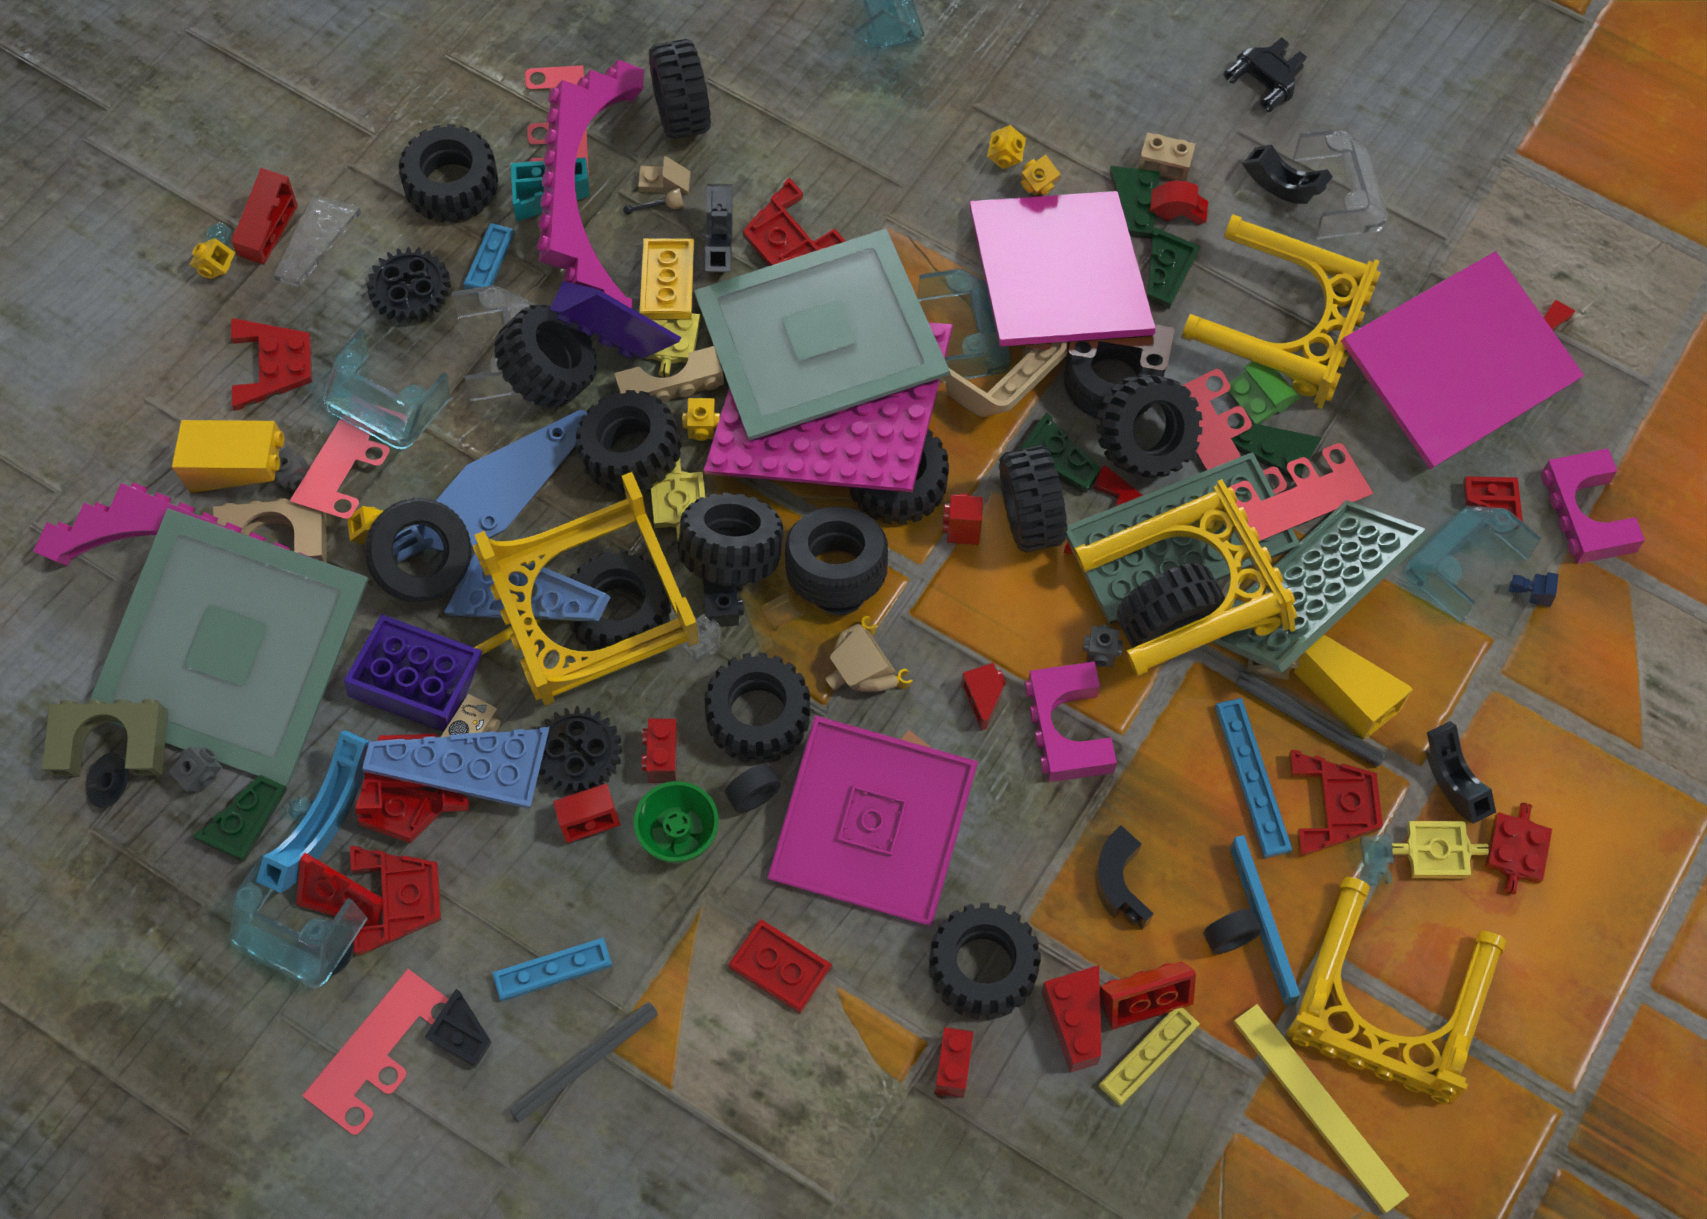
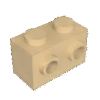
M1147 132L1138 169L1159 171V176L1186 181L1195 143Z

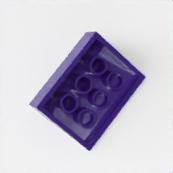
M563 281L549 309L558 314L556 318L568 325H571V323L578 325L577 330L589 337L592 334L599 337L598 342L609 348L613 346L619 348L618 353L630 360L633 359V356L642 359L679 343L682 338L599 289Z
M381 614L344 680L347 695L355 700L444 732L466 698L482 655V650Z

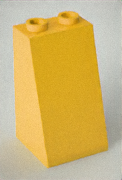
M181 420L172 468L190 493L274 481L275 473L280 468L279 451L280 447L284 445V433L280 431L275 421Z
M1324 634L1299 657V665L1294 670V673L1354 735L1364 741L1402 710L1413 691L1408 684Z

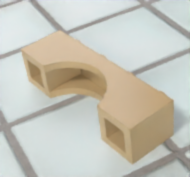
M714 346L690 352L688 362L683 370L671 377H654L644 372L640 367L614 373L616 388L620 394L626 393V390H635L636 393L644 391L648 392L650 396H657L662 400V403L678 397H689L703 390H714L724 385L723 370Z

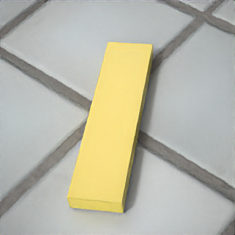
M1184 1008L1171 1011L1099 1084V1087L1121 1107L1198 1028L1200 1023Z

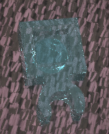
M1390 834L1361 837L1363 866H1372V871L1369 874V883L1376 885V875L1380 873L1384 875L1385 883L1390 884L1392 882V874L1386 868V864L1394 863Z

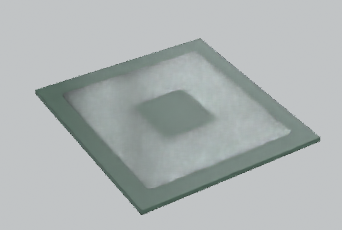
M887 229L694 290L749 441L951 375Z
M167 508L90 700H100L105 703H115V700L119 699L129 700L132 703H142L144 699L157 700L168 710L165 743L182 749L206 747L215 753L218 762L257 776L263 775L288 786L369 578ZM109 722V723H112V724H115V725H118V726H120V727L125 728V726L123 725V723H119V722Z

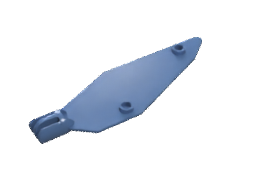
M578 410L466 465L436 501L447 505L463 520L469 532L472 547L478 544L474 536L477 533L485 531L487 537L491 538L505 531L575 448L577 441L576 431L580 427L579 422L583 415H588L586 411ZM559 433L561 436L555 437L553 434ZM413 525L397 534L393 542L392 554L396 555L395 559L399 563L427 548L444 551L441 538L434 530L424 525Z

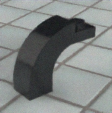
M1273 145L1255 147L1242 163L1249 175L1263 189L1282 200L1296 204H1307L1314 195L1321 194L1333 177L1328 169L1302 172L1292 168L1279 156Z
M707 184L705 271L731 272L733 240L732 184Z
M1449 721L1428 731L1427 737L1430 749L1425 751L1428 763L1439 787L1451 805L1472 824L1496 813L1492 789L1475 777L1465 761L1457 725Z
M1120 825L1110 835L1102 848L1095 873L1096 888L1102 904L1113 918L1122 910L1124 917L1130 924L1138 925L1143 930L1150 923L1154 913L1129 891L1123 878V869L1139 853L1142 843Z

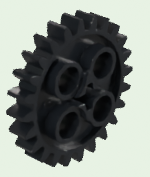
M407 247L406 253H402L398 248L396 251L397 255L393 256L390 252H387V260L379 258L380 266H372L374 273L368 274L370 282H367L366 285L373 308H378L380 315L386 313L388 320L396 316L397 323L406 318L408 324H410L412 317H416L421 322V315L425 314L428 318H431V310L439 312L438 304H446L445 297L450 296L448 289L451 288L448 270H446L445 263L440 262L437 255L431 257L429 250L422 254L419 247L415 253H412L410 247Z
M576 706L572 714H570L567 708H564V716L562 717L557 712H554L555 720L553 722L546 718L544 721L546 727H549V732L538 776L544 774V783L547 784L552 781L553 790L562 785L564 794L570 788H573L576 794L579 793L580 788L588 790L590 785L600 786V780L609 783L607 773H617L616 767L613 764H621V758L618 755L623 753L622 746L618 745L621 743L620 735H615L617 727H609L611 724L610 718L607 717L601 721L600 711L591 716L589 707L585 710L584 714L580 713L579 706ZM575 729L584 730V732L578 736H574L571 734V732ZM564 735L568 739L569 743L559 736ZM571 745L576 749V750L573 751V752H572V749H571ZM597 746L603 748L602 752L598 754L590 752L592 748ZM556 747L564 749L562 753L557 755L550 753ZM581 749H582L583 756L578 752V751L581 750ZM586 760L595 765L591 767L588 763H586ZM575 765H580L583 767V769L577 773H573L570 771V769Z

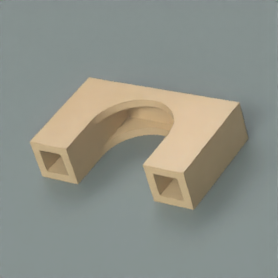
M284 498L273 502L252 501L249 504L237 505L226 503L222 506L213 507V516L219 518L218 524L225 526L227 522L243 528L241 533L247 536L267 524L277 523L286 525L294 530V552H300L327 563L325 512L291 502L289 499Z

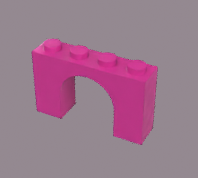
M1609 448L1550 459L1541 473L1542 482L1547 486L1550 493L1551 506L1553 509H1556L1559 516V527L1562 532H1565L1569 553L1574 556L1576 564L1636 553L1645 541L1636 517L1613 522H1597L1585 516L1576 504L1575 492L1584 488L1610 484L1617 473V468Z
M1095 662L1031 670L1028 681L1024 682L1026 697H1031L1033 706L1029 707L1031 722H1036L1038 731L1035 732V742L1037 748L1042 749L1043 757H1040V767L1042 774L1047 773L1048 783L1114 773L1117 761L1111 737L1081 742L1072 741L1060 735L1054 728L1051 720V713L1060 704L1096 698L1098 696L1100 684Z

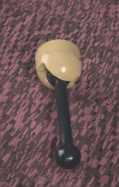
M680 188L668 192L663 200L635 206L625 205L623 211L625 214L630 215L636 210L664 204L674 210L682 209L684 204Z

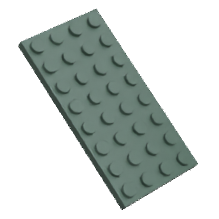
M1252 452L1067 526L1066 539L1078 562L1074 551L1075 547L1082 544L1087 546L1214 491V486H1217V481L1221 479L1227 488L1242 481L1250 482L1261 501L1273 497L1275 494ZM1245 487L1236 489L1235 494L1238 500L1242 502L1251 500L1252 495L1249 489ZM1223 524L1222 527L1213 534L1223 533L1226 530L1225 525ZM1292 528L1258 542L1261 548H1267L1271 558L1289 552L1300 545ZM1233 532V536L1228 542L1233 545H1241L1235 532ZM1190 537L1166 538L1086 573L1083 572L1108 625L1118 621L1116 617L1117 608L1125 596H1128L1134 588L1141 586V583L1154 578L1155 575L1161 572L1168 571L1170 568H1177L1183 564L1191 565L1192 563H1198L1208 567L1216 581L1231 575L1227 563L1213 547L1203 541ZM1249 558L1243 562L1242 570L1253 566Z
M1346 500L1306 536L1299 546L1293 548L1273 566V568L1277 567L1283 577V587L1285 589L1290 588L1295 598V603L1292 605L1298 617L1294 619L1296 630L1290 632L1289 629L1284 631L1280 625L1274 632L1260 636L1255 633L1252 627L1233 632L1212 642L1279 673H1283L1428 538L1426 529ZM1256 582L1246 593H1254L1258 591L1260 586ZM1237 599L1232 608L1242 605L1244 602Z

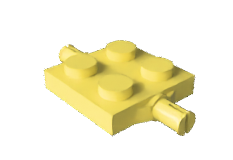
M692 314V319H651L682 337L679 343L645 358L661 362L660 376L664 377L665 372V377H669L671 364L688 362L689 353L694 352L696 348L701 320L700 314Z
M680 458L676 462L673 471L665 474L666 478L661 483L657 481L652 484L653 487L651 488L654 528H676L678 542L682 513L692 502L694 503L701 497L705 498L703 472L688 473L681 471Z
M1409 821L1407 824V843L1390 844L1391 855H1408L1411 862L1412 878L1469 879L1471 876V856H1487L1489 851L1487 843H1470L1465 821Z

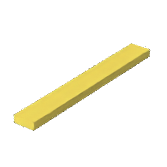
M1258 1004L1234 1020L1233 1023L1383 1214L1385 1215L1407 1198L1409 1194Z

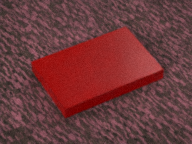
M760 918L728 964V968L801 1014L831 970L832 964Z

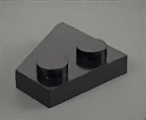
M455 989L425 1035L426 1040L475 1068L492 1043L458 989Z

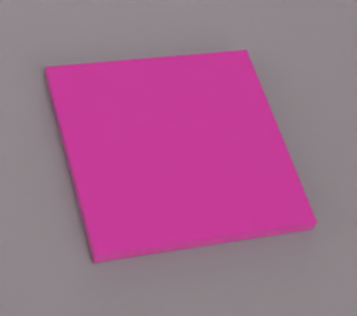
M815 715L767 879L932 927L978 761Z

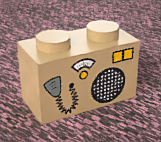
M468 694L441 737L492 731L496 733L501 723L498 709Z

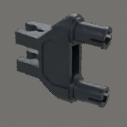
M1281 37L1270 47H1256L1242 51L1237 56V62L1224 71V77L1227 81L1230 79V83L1234 84L1245 73L1251 74L1271 90L1266 97L1261 99L1260 104L1263 109L1269 105L1266 111L1272 112L1282 101H1289L1293 98L1295 76L1304 68L1302 63L1306 60L1307 56L1299 51L1286 61L1283 58L1286 55L1284 49L1288 46L1289 42Z

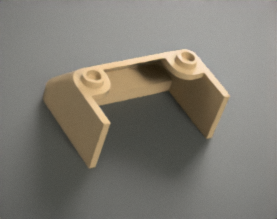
M1053 342L1048 350L1026 347L1022 353L1023 359L988 393L949 368L951 375L945 376L947 395L980 417H988L1009 411L1066 356L1067 343ZM1039 343V344H1034V345L1041 346V345H1044V344H1046V343Z

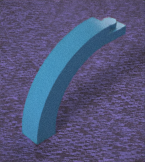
M346 730L340 732L329 770L315 801L293 833L279 847L263 856L256 879L257 883L282 893L298 881L300 858L304 853L317 860L321 857L346 818L365 774L362 768L369 740Z

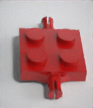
M1525 802L1520 803L1518 817L1500 812L1495 815L1485 867L1498 870L1507 876L1504 892H1509V894L1517 893L1518 880L1526 879L1536 883L1543 881L1552 829L1530 821L1532 805H1527Z

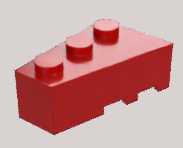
M260 168L237 229L232 236V244L237 256L265 265L298 207L288 176Z
M1099 965L1044 981L1041 990L1070 1073L1098 1065L1101 1058Z

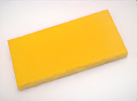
M643 239L640 314L649 319H692L694 239Z

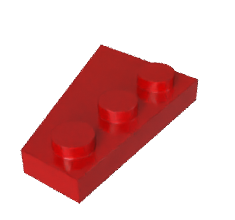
M304 853L302 855L299 865L296 905L367 926L379 925L381 923L383 898L309 854Z

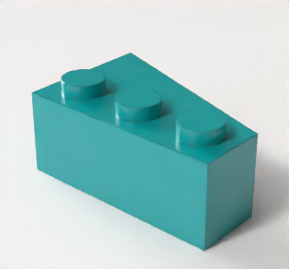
M586 157L576 158L575 193L577 200L590 196ZM543 161L511 163L512 198L516 222L542 213L543 207L540 206L541 198L544 194L542 178L546 169Z

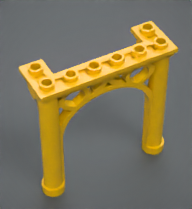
M1232 214L1224 234V239L1298 264L1311 272L1323 290L1325 299L1324 315L1315 329L1305 337L1288 343H1272L1190 314L1181 338L1190 342L1195 340L1278 370L1294 379L1292 387L1297 393L1308 397L1316 395L1313 403L1318 404L1317 408L1322 409L1325 400L1331 402L1341 376L1340 373H1337V369L1339 366L1344 368L1349 353L1345 352L1346 348L1341 343V340L1354 332L1353 328L1355 325L1358 327L1361 325L1365 312L1360 310L1362 305L1368 307L1381 273L1376 271L1380 261L1375 259L1374 262L1368 261V264L1243 221L1242 217ZM1332 287L1334 288V290H1335L1336 292H1338V293H1340V294H1342V295H1346L1347 297H1339V296H1337V295L1334 293ZM1351 304L1347 317L1341 316L1337 307H1346ZM1331 330L1341 331L1336 345H1334L1333 339L1327 335ZM1320 342L1327 347V352L1323 356H1315L1310 352L1309 345ZM1302 350L1303 357L1295 355L1292 352Z
M1222 479L1217 481L1218 485L1214 486V491L1087 546L1082 544L1074 548L1084 573L1170 537H1190L1203 541L1213 547L1227 563L1231 574L1230 588L1224 602L1218 609L1200 620L1126 651L1130 664L1137 676L1147 673L1151 667L1236 631L1253 627L1257 635L1263 636L1274 632L1280 625L1284 631L1289 629L1290 632L1296 630L1294 619L1298 617L1292 605L1295 603V598L1290 588L1285 589L1283 587V577L1279 569L1271 566L1270 562L1272 560L1267 548H1261L1259 545L1260 538L1255 527H1249L1247 524L1249 522L1248 516L1244 508H1238L1236 504L1237 497L1232 487L1227 488ZM1223 524L1225 525L1226 530L1223 533L1213 534L1214 532L1218 531ZM1233 532H1235L1241 545H1233L1228 542L1232 538ZM1249 558L1255 569L1247 568L1242 570L1243 562ZM1247 579L1257 581L1260 586L1258 591L1254 593H1246L1239 589V587ZM1236 599L1244 602V604L1232 608Z
M1344 877L1339 888L1341 893L1298 1014L1288 1028L1286 1036L1291 1037L1292 1041L1300 1046L1307 1047L1310 1045L1320 1049L1319 1052L1327 1057L1336 1058L1337 1056L1347 1060V1064L1356 1069L1366 1068L1375 1072L1377 1077L1383 1080L1392 1081L1393 1079L1403 1083V1087L1410 1091H1422L1432 1095L1431 1098L1439 1103L1453 1104L1468 1087V1084L1465 1083L1466 1078L1462 1077L1461 1073L1467 1060L1468 1051L1499 956L1504 953L1507 941L1502 936L1493 932H1479L1453 1014L1448 1023L1441 1029L1416 1037L1399 1036L1382 1031L1364 1020L1353 1009L1342 987V965L1370 890V886L1366 882L1354 877ZM1333 988V993L1339 1006H1333L1325 1010L1331 989ZM1344 1014L1351 1024V1032L1343 1034L1331 1029L1328 1024V1017ZM1359 1029L1363 1032L1361 1037L1367 1041L1369 1048L1350 1041L1356 1036ZM1448 1034L1442 1056H1440L1439 1050L1433 1042ZM1399 1046L1404 1047L1400 1055L1401 1062L1382 1054L1388 1050L1397 1051ZM1422 1046L1431 1055L1432 1064L1428 1067L1415 1064L1409 1057V1050Z

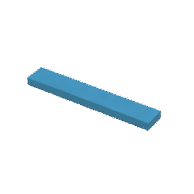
M1238 698L1216 703L1214 708L1263 858L1267 859L1291 853L1292 847L1243 700Z
M1245 836L1235 837L1230 846V851L1250 908L1262 928L1260 937L1285 1006L1295 1004L1300 997V993Z

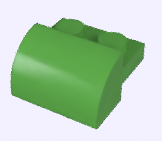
M1253 361L1244 367V372L1229 383L1230 390L1228 392L1244 408L1250 419L1259 425L1276 412L1282 413L1300 399L1297 392L1278 370Z

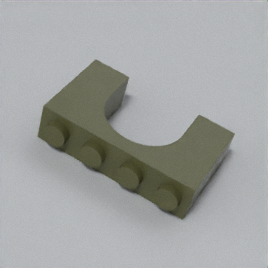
M119 699L115 700V703L88 700L87 704H78L76 701L62 700L60 704H49L42 770L51 776H80L83 746L87 736L101 724L119 722L125 726L128 736L125 769H128L135 776L162 775L168 710L159 701L153 699H144L142 703H132L129 700Z

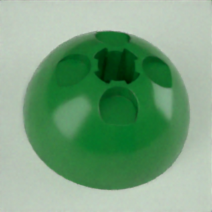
M682 781L663 783L651 789L640 800L634 815L635 834L643 849L660 861L674 864L686 863L704 854L713 843L719 825L717 807L709 794L694 784Z

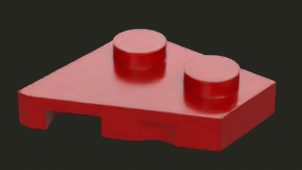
M1465 476L1463 480L1465 505L1514 527H1521L1523 519L1518 478Z

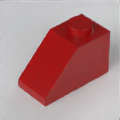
M994 662L963 672L961 684L981 731L987 729L1002 697L1003 687L1006 686L1004 675L1001 670L997 671Z

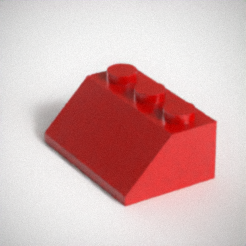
M1180 961L1174 964H1163L1159 968L1148 972L1140 971L1125 979L1106 982L1100 986V1004L1111 1029H1117L1171 1012L1175 1009L1194 1005L1196 973L1194 969Z

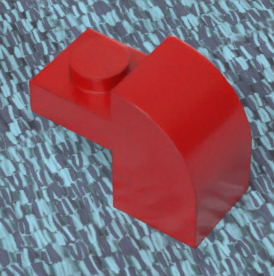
M1171 181L1152 190L1150 211L1167 222L1180 215H1184L1196 224L1201 225L1207 222L1208 201L1198 195V185L1187 181Z

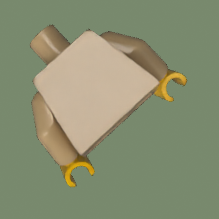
M869 616L862 618L861 625L856 624L842 631L838 636L833 648L834 652L830 656L837 669L825 677L834 691L845 683L853 690L861 692L883 691L895 687L907 689L913 681L912 679L904 681L901 678L908 675L909 671L907 669H901L897 676L893 674L896 672L872 637L876 633L877 624L867 626L871 619Z

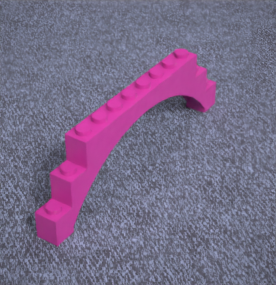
M617 60L612 67H608L605 75L590 69L584 77L579 79L577 85L561 80L549 92L548 102H550V110L546 119L549 127L545 137L547 152L543 160L546 169L542 178L544 194L540 202V206L543 207L542 216L539 221L541 237L538 241L537 249L540 251V262L566 270L564 273L565 282L599 289L632 308V299L626 297L612 281L590 245L583 228L575 193L577 151L589 122L599 112L611 105L624 100L632 102L643 90L644 69Z
M132 482L131 487L121 483L110 507L95 502L94 506L84 502L73 527L60 521L57 526L47 522L33 552L68 566L71 559L106 543L130 537L157 535L167 508L241 533L243 528L229 522L225 526L217 523L219 518L203 512L202 516L194 514L195 508L182 502L175 506L170 503L172 498L156 492L155 496L146 493L148 488ZM253 532L249 535L264 542L266 538ZM277 542L274 543L276 546L290 550V548Z

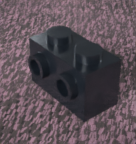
M703 578L707 628L739 626V616L744 615L743 599H737V591H742V586H738V584L723 586V583L718 582L713 584L708 582V579Z

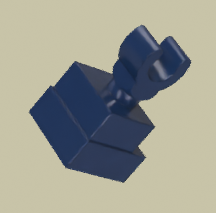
M1547 572V575L1535 574L1532 581L1520 575H1513L1509 591L1513 593L1530 592L1529 603L1551 607L1557 593L1559 574Z

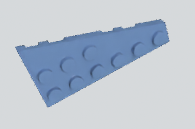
M474 553L468 571L458 584L444 613L448 616L502 618L500 610L504 609L501 599L495 601L490 589V585L494 584L491 575L485 576L476 553ZM532 562L529 566L525 563L522 566L531 571L535 568V563ZM543 567L533 586L531 598L532 611L535 619L598 622L610 596ZM515 572L509 576V581L513 585L524 586L527 584L528 578L522 573ZM510 591V593L518 596L519 601L517 600V602L524 601L525 596L523 593ZM518 611L520 616L525 613L522 611Z
M540 727L534 730L516 729L497 733L492 731L456 734L437 738L431 736L413 740L371 741L368 745L362 771L530 809L549 727Z

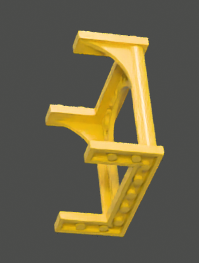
M632 472L622 476L626 494L625 500L543 533L512 541L491 540L487 537L485 531L474 535L478 544L473 545L478 561L485 576L491 575L494 584L490 585L495 601L501 599L504 609L500 610L504 623L505 625L511 624L515 632L510 635L516 650L521 649L525 658L521 659L520 662L536 700L542 698L545 706L554 703V696L675 646L685 642L688 643L689 647L700 643L697 622L686 597L682 598L646 515L643 496ZM636 522L677 619L595 651L570 650L553 642L542 632L532 611V590L542 568L553 557L568 549ZM535 562V568L531 571L522 566L525 563L529 566L530 563ZM519 572L528 578V582L524 586H516L509 581V576L512 573ZM510 591L523 593L525 596L524 601L517 602V600L519 601L518 596L510 593ZM518 611H522L525 613L520 616ZM531 619L532 624L526 625L525 620ZM533 631L530 637H528L527 632ZM537 641H543L545 644V648L541 650L537 657L536 655L539 652V646L538 644L535 645V643ZM551 651H557L559 653L557 665L551 669L545 668L544 659L546 655ZM566 657H573L576 662L568 663L569 666L564 668Z

